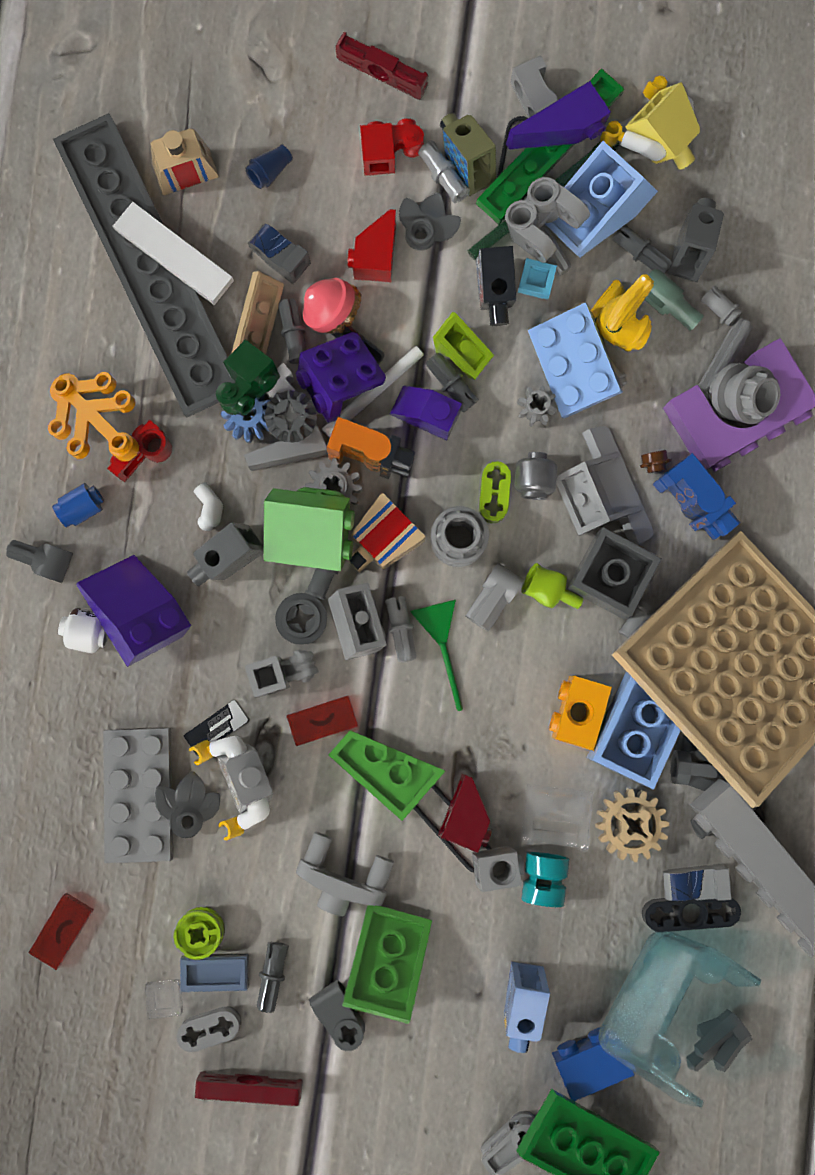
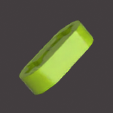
M499 461L487 464L481 476L479 514L486 522L491 524L502 521L509 507L511 472L507 465ZM494 469H498L499 474L505 476V479L500 480L498 490L492 489L493 479L487 478V475L492 474ZM492 495L497 496L496 504L498 507H502V511H498L496 516H490V510L484 507L490 504Z

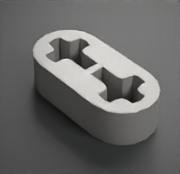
M228 1006L190 1017L178 1029L177 1042L187 1052H196L227 1042L238 1033L241 1017L234 1008ZM222 1016L225 1017L226 1021L232 1020L233 1022L229 1032H226L224 1027L213 1029L212 1026L219 1024ZM190 1027L194 1031L206 1030V1032L199 1035L197 1042H194L192 1037L186 1038L185 1036Z

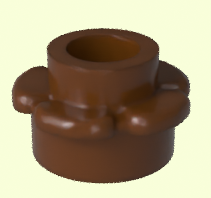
M666 450L641 455L642 465L640 467L647 468V473L667 470L666 463H670L672 459H668Z

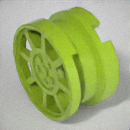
M196 907L189 910L176 925L174 931L176 948H179L185 957L194 960L210 956L223 940L225 933L224 922L221 916L211 908Z

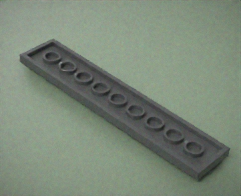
M110 113L53 138L184 415L188 418L219 403L216 398V390L219 385L225 382L235 383V381L231 378L223 363L227 355L196 291L127 240L113 227L132 202L163 224Z

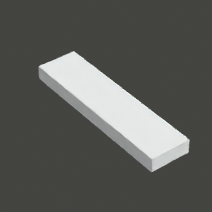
M134 202L129 205L113 225L118 233L213 305L217 303L234 282L231 275Z

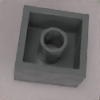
M603 527L596 533L567 589L622 619H626L634 613L662 558Z

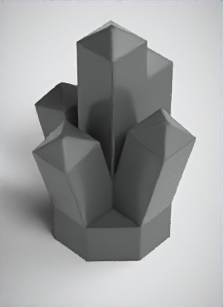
M698 749L691 751L674 750L670 768L672 783L689 785L705 791L715 781L703 777H724L712 764L700 763L708 760Z
M728 1009L717 1018L698 1024L697 1036L701 1039L694 1044L695 1050L686 1057L687 1067L697 1072L712 1060L717 1070L726 1072L741 1049L752 1040L750 1032L743 1022Z

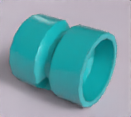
M527 852L525 872L529 875V878L523 881L521 900L538 906L564 907L566 886L562 884V880L568 877L570 859L551 853ZM539 879L551 880L552 883L551 885L539 884Z

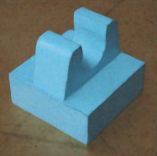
M526 258L518 293L548 300L557 265Z

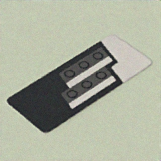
M233 700L187 732L184 738L190 747L204 740H208L211 743L231 734L245 724L248 718L236 701Z

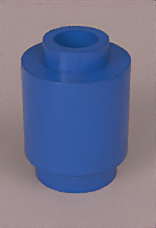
M84 483L58 498V503L52 507L60 522L67 528L72 524L77 526L101 512V503L104 502V499L94 485L89 487Z

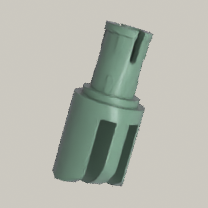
M654 269L648 274L654 280V286L645 298V301L662 316L670 313L689 331L693 330L704 315L683 299V289L659 269Z

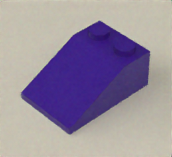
M135 555L99 571L76 584L127 667L181 639L192 626L175 598Z

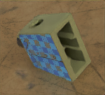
M454 113L446 115L440 122V127L443 130L444 153L447 160H451L456 166L455 172L470 189L468 194L470 197L490 186L496 180V146L472 115H466L460 119Z

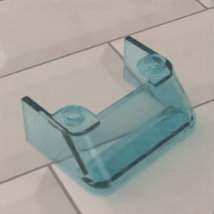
M672 931L653 932L644 944L600 1028L599 1042L605 1052L677 1102L702 1107L704 1100L674 1080L681 1066V1057L677 1048L663 1037L693 977L706 984H716L725 979L735 987L759 986L762 980L715 948Z

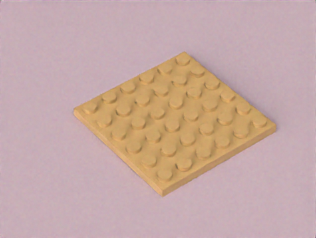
M740 531L638 628L612 656L750 807L755 808L763 803L815 744V609L746 535Z

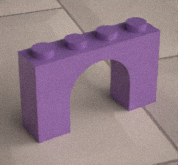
M781 338L754 352L744 362V364L749 366L768 368L778 380L780 387V399L776 409L757 425L748 428H737L723 422L715 414L698 385L671 399L663 407L690 454L693 453L706 470L712 468L716 472L731 463L730 456L739 452L742 457L758 448L759 446L756 442L765 436L768 441H771L786 432L784 428L786 424L793 421L797 426L814 416L811 410L815 408V393Z

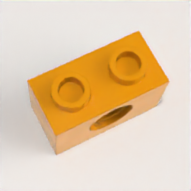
M569 676L568 681L563 680L558 693V699L562 700L559 713H553L549 724V731L553 732L552 738L594 751L612 687L577 676ZM577 702L583 704L586 709V715L580 721H575L570 714L571 707Z

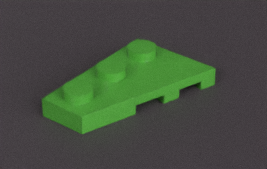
M352 730L344 736L328 755L401 821L405 819L445 772V770Z

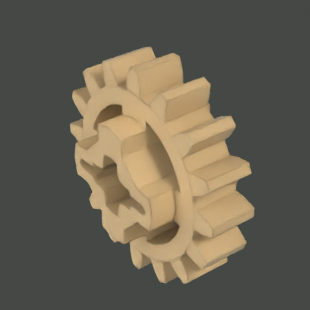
M626 788L625 796L618 791H614L615 800L613 802L608 799L603 800L607 806L606 811L597 810V814L603 818V822L595 823V827L604 831L598 837L599 841H609L606 850L609 853H613L618 849L617 857L621 860H624L627 854H629L633 862L638 861V854H642L646 859H650L649 850L651 848L657 851L661 850L660 845L657 843L658 839L667 840L668 838L667 835L661 832L662 828L669 826V822L660 818V816L666 813L665 808H655L658 799L652 796L646 800L647 792L640 790L637 796H635L631 788ZM627 803L640 804L639 806L636 805L632 810H625L621 807ZM622 815L635 820V824L638 826L637 829L641 831V834L629 829V825ZM612 817L616 819V829L613 832L611 831ZM652 817L653 827L650 833L648 821ZM631 840H640L642 844L637 846H624Z

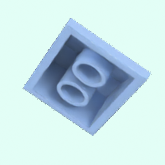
M602 141L564 187L587 206L590 217L577 229L567 224L561 218L556 219L554 222L545 223V225L578 257H582L635 218L658 191L609 145Z

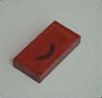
M349 695L286 715L296 746L359 726Z
M68 893L63 894L28 953L57 970L60 968L94 909Z

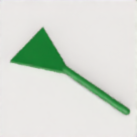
M456 599L410 611L440 646L457 711H462L463 707L446 645Z

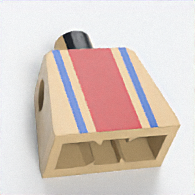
M189 128L180 132L171 130L166 132L162 138L153 140L150 143L152 164L163 196L219 177L209 147L195 129Z
M382 493L351 534L352 539L359 547L352 553L351 560L348 561L359 573L373 560L384 570L424 543L426 536Z

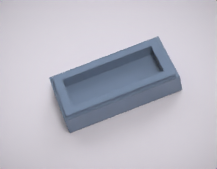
M248 954L210 955L199 960L190 959L184 955L180 958V992L247 991L249 988Z

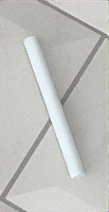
M417 346L410 350L384 373L386 379L383 385L358 396L341 411L340 418L351 421L424 356L422 351ZM336 421L322 428V431L328 438L332 434Z

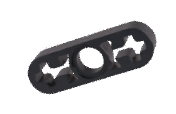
M659 898L649 900L642 909L643 921L650 929L656 932L731 927L741 917L740 905L733 898L731 900L692 899L686 901H671ZM723 902L731 908V912H727L726 918L723 919L718 913H708L705 903H708L707 907L711 910L721 909ZM688 904H696L700 910L699 917L693 922L685 921L682 915L684 907ZM659 907L664 913H675L678 922L674 923V918L665 916L661 917V923L657 924L653 918H650V914H655L656 908Z

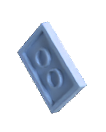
M586 302L528 330L551 392L556 395L555 402L562 418L565 419L623 393L590 307Z

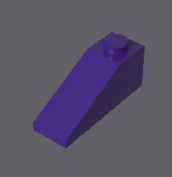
M589 81L510 129L506 146L510 150L578 144L588 137L590 140H593L605 131V124L611 111Z

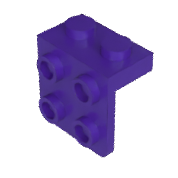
M354 332L301 352L298 371H296V378L300 387L308 391L312 397L316 412L322 413L328 424L340 417L343 401L383 385L386 379V375L360 336Z

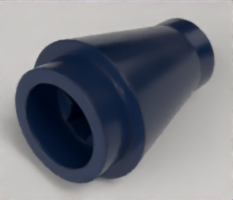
M281 144L269 152L250 159L249 165L245 170L250 181L257 188L262 189L264 186L270 187L293 158L287 147Z

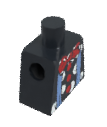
M513 246L480 248L476 259L480 309L489 310L490 326L508 325V308L512 307L516 301ZM492 288H498L499 290H501L502 294H495L492 291Z

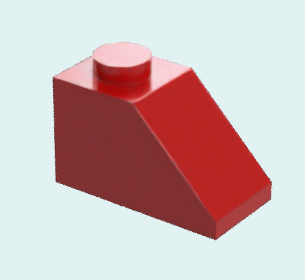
M389 209L355 237L354 249L349 248L347 267L353 268L354 280L391 283L396 234V210Z

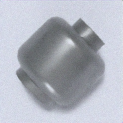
M528 452V458H522L517 461L514 488L521 493L522 498L546 500L547 495L555 492L558 467L554 461L547 459V453Z

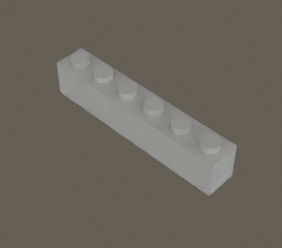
M718 779L690 804L697 813L693 817L694 820L706 833L713 832L718 838L714 842L718 849L727 858L733 856L739 864L735 867L738 873L748 883L753 881L758 886L759 890L756 892L758 897L769 908L774 906L780 913L776 917L778 921L790 933L795 931L801 938L797 941L799 946L811 958L814 957L815 885L739 793L729 783Z

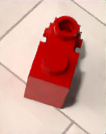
M402 119L398 121L397 125L381 121L360 125L364 176L395 173V153L398 150L402 149L403 153L410 158L419 156L418 152L424 145V133L416 125L414 119Z

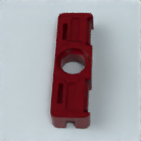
M346 32L342 33L335 46L337 59L418 100L422 98L428 87V74L425 71L422 73L400 62L399 58L373 45L369 47L347 36Z
M202 1071L196 1079L195 1098L299 1106L303 1080L299 1078L298 1080L277 1079L247 1074H212Z

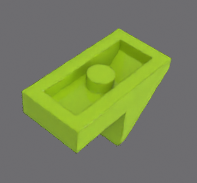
M455 312L450 314L433 336L436 353L449 357L471 379H476L494 356Z

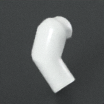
M204 482L194 490L196 496L203 503L201 517L198 518L197 522L202 530L211 531L221 521L223 503L209 485Z

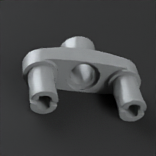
M314 832L305 858L300 859L296 873L309 884L322 890L317 906L328 913L345 916L350 902L371 906L383 905L387 891L384 889L394 861L376 855L367 881L359 883L325 870L323 863L332 838L325 834Z

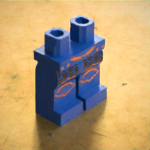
M693 453L677 463L653 483L660 494L668 489L678 500L684 516L693 520L689 525L694 531L703 528L713 540L721 535H727L741 523L730 510L736 502L731 496L725 498L722 488Z

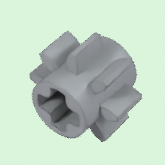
M543 385L537 391L527 387L526 396L528 398L521 397L517 402L519 406L524 407L518 417H526L530 420V427L540 420L543 425H547L548 417L546 414L555 415L557 411L556 407L550 406L556 395H548L544 392L545 387ZM533 401L536 405L542 403L543 408L541 411L538 408H531Z

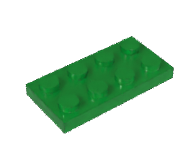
M553 1089L550 1090L516 1150L522 1159L552 1175H648L660 1154L654 1145Z

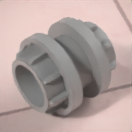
M731 363L715 374L709 387V399L711 406L721 418L756 424L776 409L780 399V387L778 380L766 367Z
M464 506L451 507L443 511L434 521L431 530L433 552L440 561L453 567H465L476 562L486 549L489 540V530L484 518L477 511ZM454 526L465 527L472 534V545L467 548L451 546L447 542L446 531Z

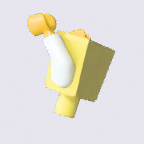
M662 75L656 76L653 82L649 81L643 91L645 97L650 101L625 126L627 131L622 132V125L618 121H611L608 123L606 131L602 132L600 141H604L610 147L620 141L621 146L649 158L653 163L658 164L673 159L679 170L686 168L695 160L688 145L700 133V126L694 112L693 100L687 96L682 82L666 87V78Z

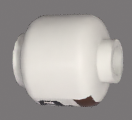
M75 608L68 617L63 616L60 620L58 635L63 636L64 645L68 649L93 654L99 647H105L108 635L93 611Z

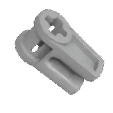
M520 1111L514 1114L507 1123L482 1145V1162L491 1175H503L524 1161L516 1150L535 1118L532 1113Z

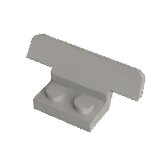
M601 426L582 432L593 459L584 461L557 475L556 481L578 536L612 521L620 520L628 541L639 545L651 539L653 528L611 431L607 427Z

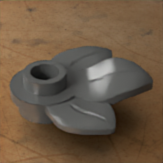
M435 193L425 198L419 205L415 201L405 198L399 208V219L406 228V241L415 250H427L433 246L435 241L449 240L460 227L461 217L445 215L444 202L440 193ZM423 232L426 234V238L420 240L415 235Z
M191 771L181 780L176 790L158 785L155 791V806L157 812L169 820L170 829L176 836L191 838L201 830L203 822L216 815L220 806V794L215 792L205 793L202 779L195 772ZM184 816H191L192 824L187 828L182 827V818Z

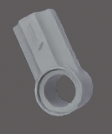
M497 563L483 584V590L465 617L479 627L489 631L500 616L507 603L510 604L525 580L500 563Z

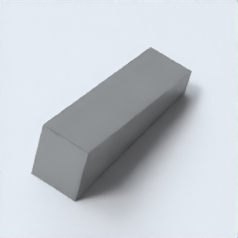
M319 426L314 427L308 437L301 441L293 443L278 441L247 453L244 457L249 469L253 471L328 455Z

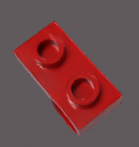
M149 419L146 424L139 425L131 435L139 445L137 455L132 460L126 462L118 460L113 455L110 459L111 464L107 469L125 483L145 458L156 463L167 460L172 453V444L165 436L166 434ZM154 439H161L160 448L155 452H149V443Z

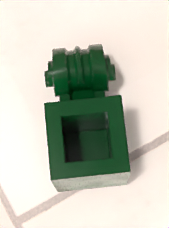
M245 339L223 361L235 383L225 382L219 385L216 390V398L227 414H248L255 405V399H260L266 392L272 390L277 380L281 377L274 361Z

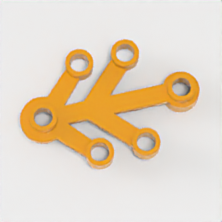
M107 372L97 374L94 379L81 381L73 374H62L53 381L50 387V395L57 402L56 418L48 425V431L58 440H64L70 435L71 426L68 424L71 405L77 409L74 437L68 441L66 446L67 452L76 459H83L89 454V423L109 441V451L118 460L123 462L130 461L138 453V442L128 433H118L99 414L111 411L128 413L135 407V398L125 390L117 392L113 398L85 400L82 397V394L98 391L102 394L112 393L117 383ZM106 380H108V383L105 386H102V384ZM127 398L126 403L121 405V402ZM62 426V429L57 432V429ZM81 445V448L75 452L77 446Z

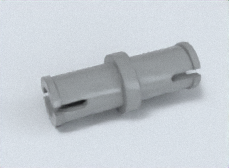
M434 141L425 143L420 148L418 155L432 171V178L436 183H440L453 203L462 201L469 194L470 189L455 172L456 166L451 160L447 161Z

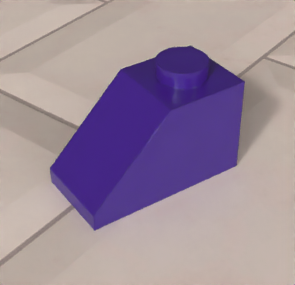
M403 385L390 415L447 441L459 417L462 403L434 390Z

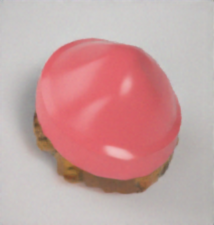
M340 278L325 279L314 283L305 292L304 322L311 329L319 333H343L346 326L353 325L357 310L360 308L362 297L360 291L356 286Z

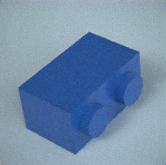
M598 1027L590 1031L587 1038L577 1042L575 1040L566 1041L557 1047V1051L552 1052L567 1092L573 1101H577L634 1076L623 1046L613 1027Z

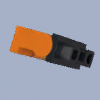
M340 417L337 418L326 447L329 460L332 461L333 458H336L337 462L341 464L345 456L364 463L367 469L371 471H380V476L389 479L391 472L408 478L416 453L401 447L400 437L391 435L389 440L383 433Z

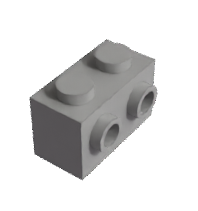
M368 583L337 589L328 598L346 661L374 654L387 645L385 631L380 624L377 614L376 601Z

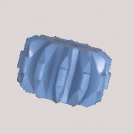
M265 394L260 399H255V405L252 409L255 416L250 415L251 420L246 421L242 414L229 415L225 411H221L222 418L227 420L223 426L226 431L233 430L232 436L234 439H240L243 434L247 443H251L253 434H256L259 440L264 439L261 430L269 431L264 415L267 403L271 401V399L264 400Z

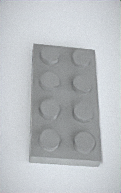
M171 728L103 730L104 863L173 860V832L170 829L169 820L162 817L157 812L155 806L157 786H166L172 789Z

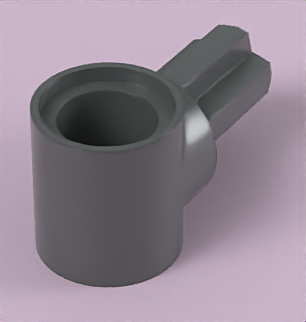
M12 540L6 549V556L8 558L30 565L34 572L33 574L59 583L63 582L73 555L72 552L46 543L37 548L17 540Z

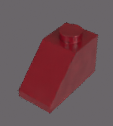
M462 774L438 836L478 853L480 847L485 848L489 842L492 829L488 828L490 819L473 778Z

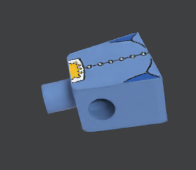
M511 961L504 1008V1023L506 1036L510 1037L508 1047L514 1052L526 1053L528 1052L530 1041L538 1042L541 1040L550 996L544 966Z

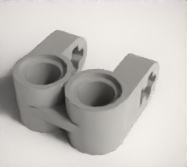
M542 177L532 182L528 188V196L525 200H519L511 204L505 214L506 223L513 242L542 263H545L557 250L549 236L541 231V227L545 223L554 222L556 219L561 218L567 224L577 229L590 217L587 206L578 197L549 177Z

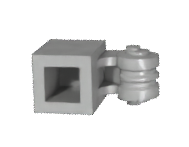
M300 649L294 651V655L290 656L288 660L282 661L281 657L276 655L245 665L254 698H260L290 688L289 682L294 680H302L303 683L310 681L315 674L319 673L314 665L316 662L313 661L312 651L307 652Z

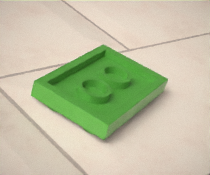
M367 905L342 1006L409 1024L432 920L382 906Z

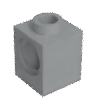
M508 846L483 850L478 853L472 852L475 882L482 892L522 886L520 875L525 873L522 856L517 855L513 848ZM499 861H506L504 873L498 876L493 875L494 865Z

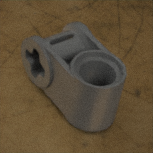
M335 980L309 998V1003L316 1017L325 1026L337 1047L344 1051H353L362 1043L365 1023L357 1010L342 1006L346 989L339 980ZM345 1025L348 1029L356 1028L354 1037L350 1033L343 1034Z

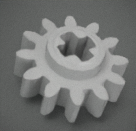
M333 458L331 467L327 468L326 464L320 461L319 467L321 472L309 471L314 483H306L305 487L329 490L327 487L329 482L334 484L335 481H338L341 489L340 493L346 498H350V503L358 505L359 502L353 496V493H360L363 489L362 486L353 484L360 476L358 472L348 474L351 469L350 463L347 462L342 468H339L336 458Z

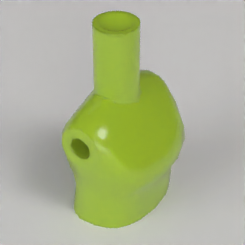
M535 563L530 568L521 588L523 594L534 598L540 604L550 609L554 608L559 601L576 609L580 608L583 603V597L566 589L567 576L557 571L546 569L538 563Z

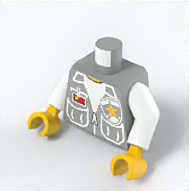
M230 736L212 741L211 743L208 740H204L189 748V751L195 750L199 755V759L194 761L195 765H200L213 757H217L238 809V817L221 821L218 825L219 828L226 826L228 829V836L223 838L225 841L243 835L246 829L267 818L270 813L269 802H271L273 791L254 747L249 744L245 745L238 736Z

